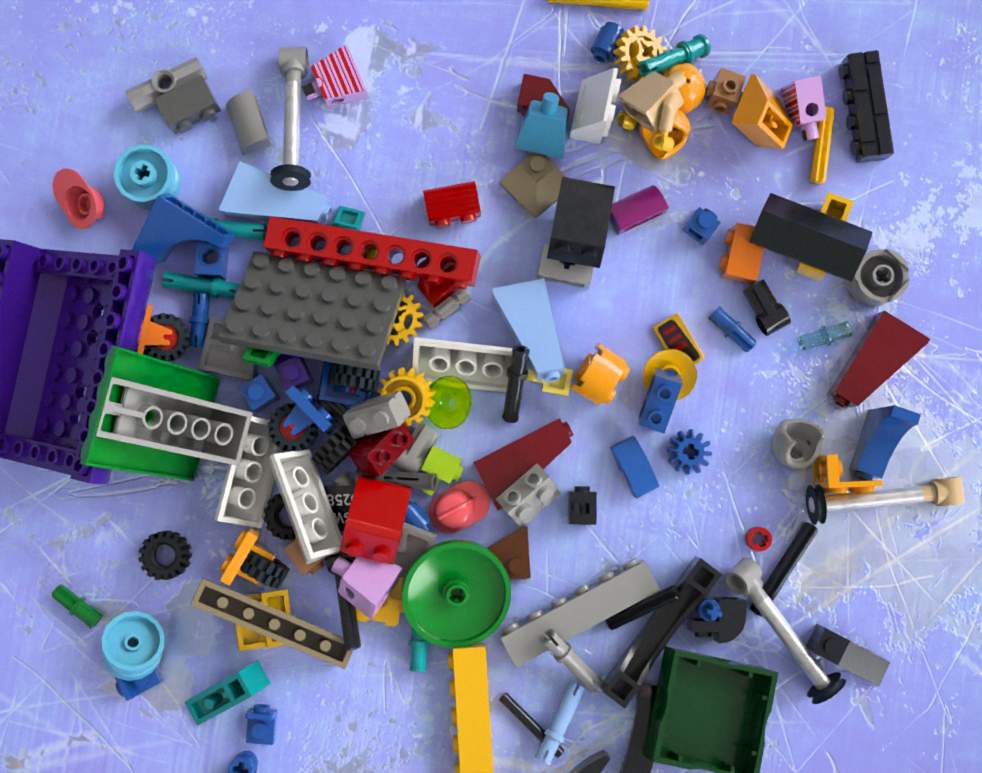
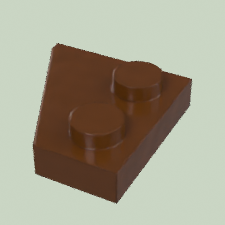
M523 526L486 547L502 562L509 580L531 578L528 526Z

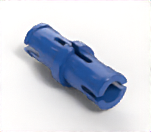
M193 293L192 317H189V323H191L189 347L203 348L207 325H209L210 321L208 318L209 294L200 293L199 295L198 293Z

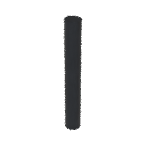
M507 692L504 693L499 701L543 742L546 735L544 734L545 730ZM560 745L555 753L557 758L565 751Z

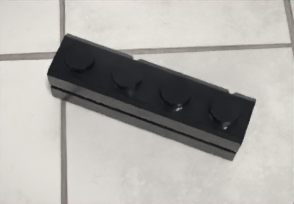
M879 51L848 54L841 62L842 64L839 65V77L841 80L844 79L845 83L842 98L844 105H848L849 109L846 125L848 130H852L851 154L856 156L857 163L886 160L894 154Z

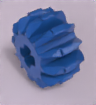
M689 429L686 436L682 431L677 432L679 441L675 438L669 439V442L675 447L666 448L667 453H674V457L669 458L667 461L668 463L678 462L674 468L675 471H680L684 466V474L690 475L692 468L695 473L701 472L699 463L703 466L709 465V462L703 457L712 456L711 451L704 450L711 443L710 441L700 442L704 436L703 433H698L694 438L693 429ZM687 445H690V449L695 451V454L690 456V460L687 454H683V449L688 448Z

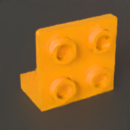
M838 454L819 455L816 462L812 465L814 488L815 485L819 484L823 488L824 493H848L847 487H849V492H875V486H883V480L840 481L839 476H842L843 467L841 460H838Z

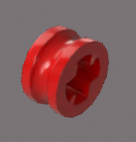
M753 527L746 533L745 540L748 547L752 550L765 551L771 546L772 536L765 528ZM756 532L759 535L765 536V541H761L763 543L761 546L758 543L752 542V537H756L754 535Z

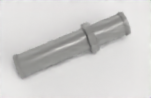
M553 629L546 630L544 633L550 639L542 635L540 642L553 653L554 659L558 663H563L590 692L598 691L599 688L593 682L602 687V678L574 652V647L571 644L564 642Z

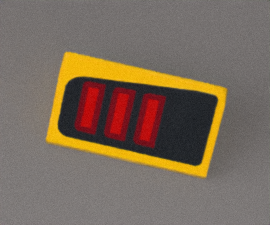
M678 313L652 328L665 350L675 349L682 351L692 359L694 364L704 359L702 352Z

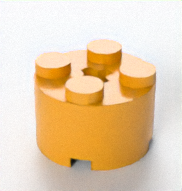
M598 343L594 346L598 351L594 355L589 353L574 376V379L577 380L576 385H570V389L597 406L601 403L608 405L616 393L613 390L618 381L622 382L630 371V368L626 366L627 361Z

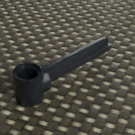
M339 552L326 557L325 561L328 572L335 575L344 646L346 650L353 651L361 647L356 607L339 594L338 589L342 577L331 571V568L339 556L351 563L354 562L356 557Z

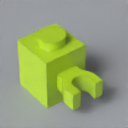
M433 445L421 470L429 474L436 473L438 484L440 480L451 484L453 479L455 481L459 480L465 467L460 465L462 459ZM422 490L423 492L431 496H433L435 492L432 490Z

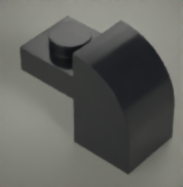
M714 597V601L719 604L720 611H722L721 617H718L715 621H706L703 618H687V629L695 632L696 637H711V632H713L714 641L719 644L727 643L739 636L745 626L746 600L741 597Z

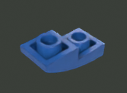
M631 436L610 447L618 469L624 473L632 496L637 499L660 487L652 467L635 436Z

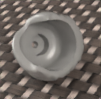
M795 418L785 419L776 427L772 436V452L776 460L788 468L796 470L809 468L816 462L822 451L825 434L823 429L814 422Z

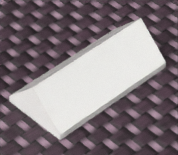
M414 337L412 368H415L416 374L425 373L424 379L426 381L431 380V384L506 392L508 384L506 373L507 368L511 365L512 348Z
M252 416L239 466L228 465L215 516L216 521L262 529L263 517H265V513H263L264 508H267V502L270 500L275 480L270 466V456L282 453V449L278 448L271 441L272 438L268 434L269 427L267 426L270 420Z
M310 449L277 453L270 456V466L306 565L339 553L342 536L317 467L311 460L313 456Z

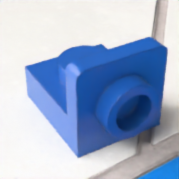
M157 667L151 674L139 680L127 681L115 677L117 681L115 684L116 689L127 701L163 682Z
M265 704L254 705V708H250L245 715V718L248 719L246 743L273 745L275 743L277 710L270 709V706Z

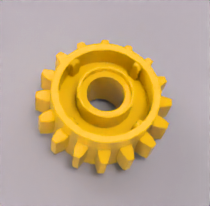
M401 367L398 370V374L392 370L388 373L389 378L384 377L381 380L384 387H379L377 392L381 396L399 390L409 392L412 400L407 405L411 415L404 422H406L407 426H411L414 419L420 423L423 420L422 415L428 416L431 413L427 407L435 405V401L431 400L435 390H430L429 387L432 381H426L424 379L425 373L423 372L416 374L415 368H411L409 372H406L405 368Z

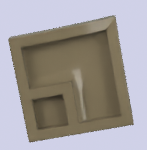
M532 152L500 181V185L530 215L537 218L557 202L562 177L566 176L546 155Z

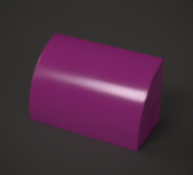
M651 185L612 203L610 219L617 234L620 235L665 214L669 207L659 189L655 185Z

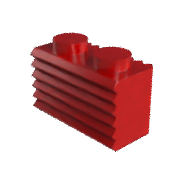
M475 181L423 190L430 226L435 225L437 229L451 226L450 222L461 220L462 224H468L477 221L476 217H481Z

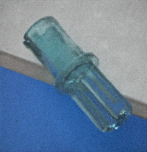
M848 321L829 327L821 326L818 331L800 336L798 338L799 347L801 350H809L821 345L831 346L835 341L852 337V327Z

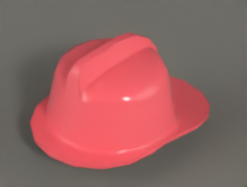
M64 168L56 173L52 184L53 193L58 204L74 227L87 229L95 220L102 219L105 216L103 211L104 199L99 190L88 186L83 177L71 168Z
M464 481L438 494L432 500L429 506L431 523L441 532L451 534L469 527L486 516L490 508L489 493L483 485L476 481Z

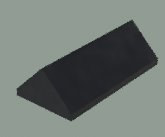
M770 193L749 243L852 282L868 249L873 232Z

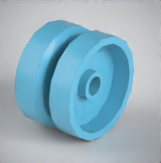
M140 144L130 147L119 156L115 163L113 176L116 187L126 198L143 209L151 210L159 195L170 193L177 197L180 192L182 179L179 169L162 150L153 145Z
M139 611L124 612L113 618L105 627L101 638V657L107 671L116 678L127 681L139 680L151 674L160 663L165 644L164 631L161 625L151 615Z

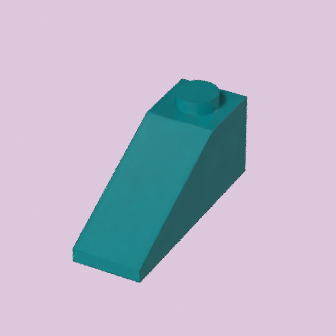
M256 660L184 703L198 726L252 697L271 684L259 661Z

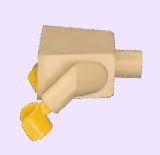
M675 70L666 78L657 72H651L620 93L618 98L625 112L622 111L618 114L617 121L627 130H633L638 121L654 132L661 130L660 134L654 136L652 143L655 148L670 152L674 147V140L668 137V133L672 131L677 110L684 102L679 88L687 82L683 73Z

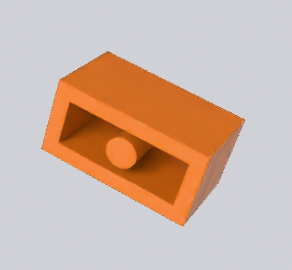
M737 222L731 229L727 230L724 244L728 245L726 255L722 254L718 268L722 270V279L749 285L757 281L764 248L749 243L755 226Z

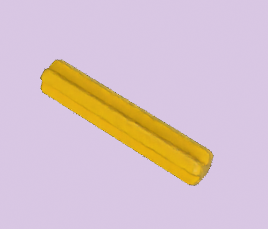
M825 107L826 119L817 123L819 138L815 139L810 182L814 184H823L826 181L835 112L832 107Z

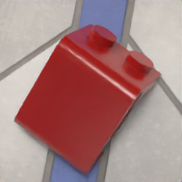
M358 476L344 528L340 552L352 557H363L378 563L393 565L412 488Z

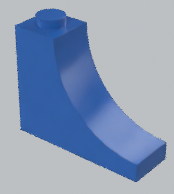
M169 193L157 196L132 250L142 251L151 255L157 260L156 264L166 261L170 253L186 240H202L222 248L231 245L236 235Z
M896 405L868 410L849 470L856 472V477L862 480L882 479L895 448L902 437L912 427L918 425L921 414Z

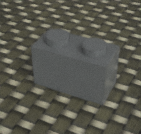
M202 75L154 99L168 127L175 134L187 132L193 128L194 124L200 121L211 120L216 116V113L222 111Z

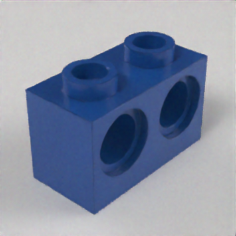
M655 368L638 415L639 426L665 433L682 387L681 375Z

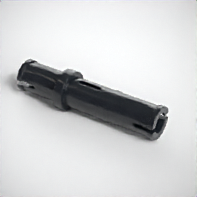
M523 345L512 347L511 365L507 368L506 373L508 384L502 419L508 423H515L519 420L524 380L528 377L526 367L530 349Z

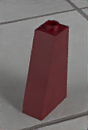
M885 310L877 313L827 394L834 397L832 401L840 407L847 409V407L859 406L929 343L930 338Z
M559 418L473 462L497 510L503 508L496 500L497 497L535 464L538 463L544 470L572 443L570 437L574 435L567 421L562 423Z

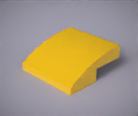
M288 589L245 595L291 615ZM235 624L238 651L285 645Z

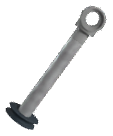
M279 47V67L281 74L285 77L283 165L274 167L271 170L270 175L272 177L270 182L278 189L298 191L307 188L311 184L309 179L311 178V173L308 169L299 166L301 79L309 71L307 47Z
M742 558L725 575L724 579L727 587L735 594L743 595V597L748 596L808 676L813 686L807 692V697H813L812 703L820 704L832 698L844 687L846 680L840 679L841 673L839 672L826 675L761 587L763 585L761 580L763 573L759 564L751 558Z

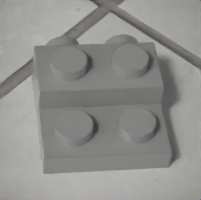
M537 463L497 497L496 500L521 528L531 522L543 508L552 504L561 492Z

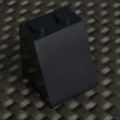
M562 177L549 242L548 259L600 268L606 244L615 186Z

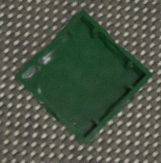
M665 646L643 756L655 763L689 770L702 769L714 773H760L765 747V728L772 710L779 672L764 667Z

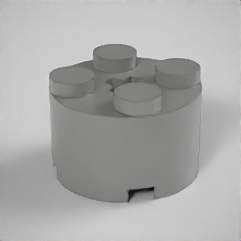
M889 249L873 250L864 255L852 282L846 281V285L858 302L870 307L881 306L899 298L907 290L910 281L909 267L906 260L896 251Z

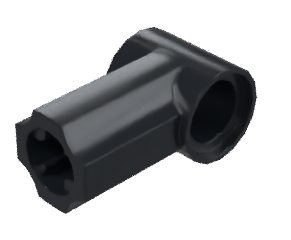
M764 279L743 290L745 297L756 314V323L765 336H769L791 323L787 310L781 303H777Z

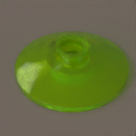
M444 376L437 379L430 386V390H435V394L431 396V400L435 401V405L427 407L431 411L428 418L439 428L454 429L467 419L471 411V392L467 384L460 378Z

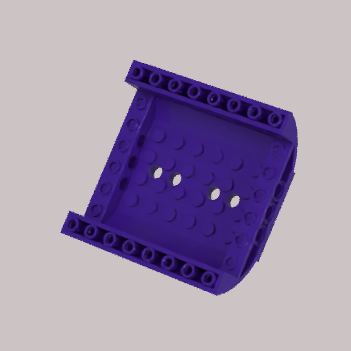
M0 239V458L71 475L70 479L90 484H109L112 469L80 464V453L88 435L89 418L95 409L97 388L103 379L105 359L111 346H117L134 352L138 351L157 263L154 257L142 251L120 249L119 255L41 249L15 240Z

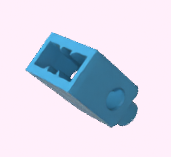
M547 92L543 95L542 102L536 100L530 102L518 130L514 148L563 159L567 141L568 109L558 106L559 96L557 94Z

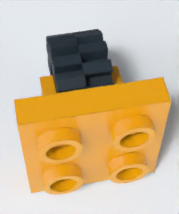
M251 527L249 531L243 530L233 546L238 549L235 555L230 553L219 570L223 573L220 581L230 586L238 574L257 585L262 582L266 586L269 585L271 588L278 589L290 568L281 563L280 560L275 559V553L256 543L262 531Z

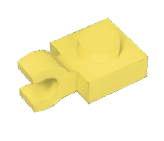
M564 368V376H561L559 380L544 382V380L538 381L532 370L527 369L528 377L525 381L542 383V392L562 396L569 395L573 370Z

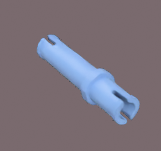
M571 681L549 729L546 728L544 734L546 735L535 755V758L542 761L545 752L548 750L544 762L549 765L552 763L560 742L564 743L565 737L563 736L586 690L579 686L573 696L577 684Z

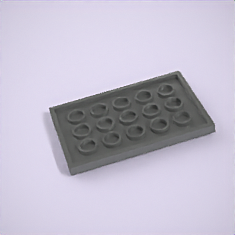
M253 251L218 337L220 343L378 371L407 285L406 277L399 278L398 275L373 274V271L349 270L345 266L338 265L334 267L327 264L322 265L321 262L312 261V263L303 260L296 261V258L291 257L285 259L279 256L271 257V254Z

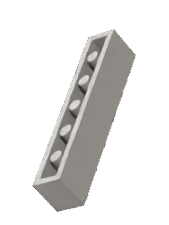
M633 558L622 564L623 569L614 574L611 570L598 577L600 582L592 586L587 583L575 589L576 595L568 599L562 596L550 603L552 607L542 612L541 609L530 613L527 615L528 620L520 625L516 621L504 627V633L500 637L515 667L549 650L540 642L542 635L550 639L544 633L546 630L553 629L565 642L660 591L646 562L642 559L637 561L636 558Z

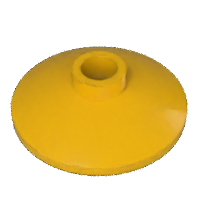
M666 349L659 351L649 358L644 367L643 380L647 390L655 368L665 371L673 369L675 374L681 375L682 387L677 400L686 397L693 390L697 381V370L694 362L687 354L679 350Z

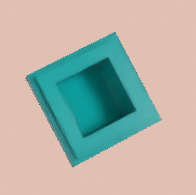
M339 206L332 226L360 231L365 212Z

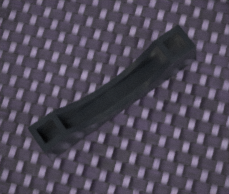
M695 556L674 584L680 594V598L654 611L603 681V685L600 687L602 692L623 708H626L642 686L650 669L669 640L692 611L707 597L723 574L700 557Z

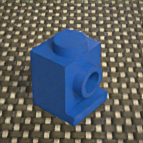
M699 207L682 231L701 245H704L721 222L717 220V215L707 208L703 210Z

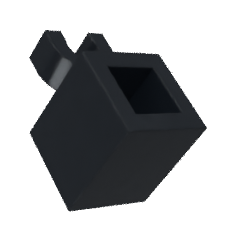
M574 486V491H568V524L596 525L597 492H590V486Z

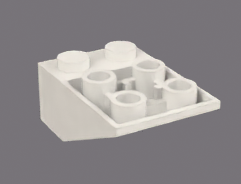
M612 68L581 81L569 138L600 144L602 136L607 137L611 122L613 121L616 108L614 104L621 84V79L616 78L618 68Z

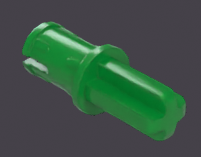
M63 584L57 586L52 592V598L69 610L68 614L70 616L75 615L90 629L94 628L102 619L103 615L87 604L84 597L79 598Z

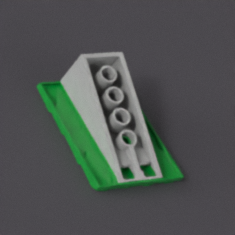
M111 346L105 359L103 379L97 388L95 409L89 418L88 435L81 448L80 464L195 481L200 458L239 466L253 413L215 403L221 378L124 348Z

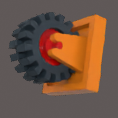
M147 305L137 353L143 354L144 352L150 357L163 361H172L179 358L185 353L190 343V333H188L187 325L182 322L181 318L175 317L174 314L160 313L151 317L153 306Z

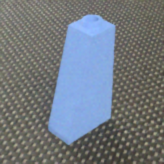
M241 161L237 165L219 207V210L225 216L232 218L269 221L270 216L315 224H322L324 220L327 221L332 212L331 201L328 196L308 188L298 191L278 189L270 182L271 173Z
M545 279L492 288L494 304L517 345H523L530 349L527 363L538 381L544 380V382L559 380L561 376H564L565 367Z

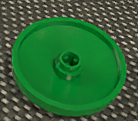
M448 540L437 543L418 555L405 574L401 593L404 613L409 624L417 634L430 643L447 648H462L477 644L494 633L507 615L511 602V584L508 574L499 558L483 545L468 540Z

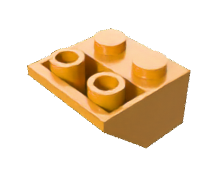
M751 74L738 107L734 112L732 123L757 147L784 149L793 124L781 100L756 74Z

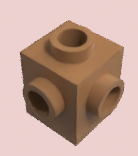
M721 67L713 81L710 80L706 87L705 96H708L705 107L713 109V111L719 114L730 115L735 107H738L741 100L746 76Z

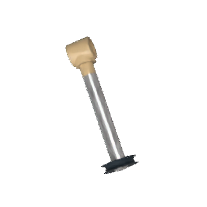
M962 477L933 479L926 486L875 490V492L824 495L823 489L819 484L815 485V488L809 485L806 490L807 513L811 523L814 525L818 521L824 524L828 511L929 501L936 506L965 504Z

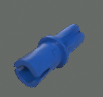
M721 306L708 318L725 333V338L730 337L744 352H749L756 345V340L739 325L741 322H736Z
M704 599L697 606L698 613L706 621H715L718 617L722 616L719 604L712 599Z

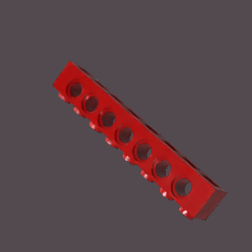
M272 216L269 218L263 245L271 253V257L279 256L285 259L289 256L295 257L296 261L303 260L312 263L313 260L322 262V265L327 264L334 267L338 265L347 266L349 270H373V274L381 273L386 276L389 273L397 274L399 278L406 277L408 281L422 278L425 279L426 283L432 285H441V282L451 283V287L466 290L467 286L475 287L481 258L479 251L476 249ZM295 237H300L299 243L294 247H290L291 240ZM326 241L325 247L322 250L315 251L318 242ZM346 245H351V251L346 255H341V249ZM377 249V255L373 259H366L368 251ZM395 254H403L401 262L397 264L392 263V258ZM426 257L430 259L426 267H417V263L421 258ZM446 263H456V267L453 271H443V267Z

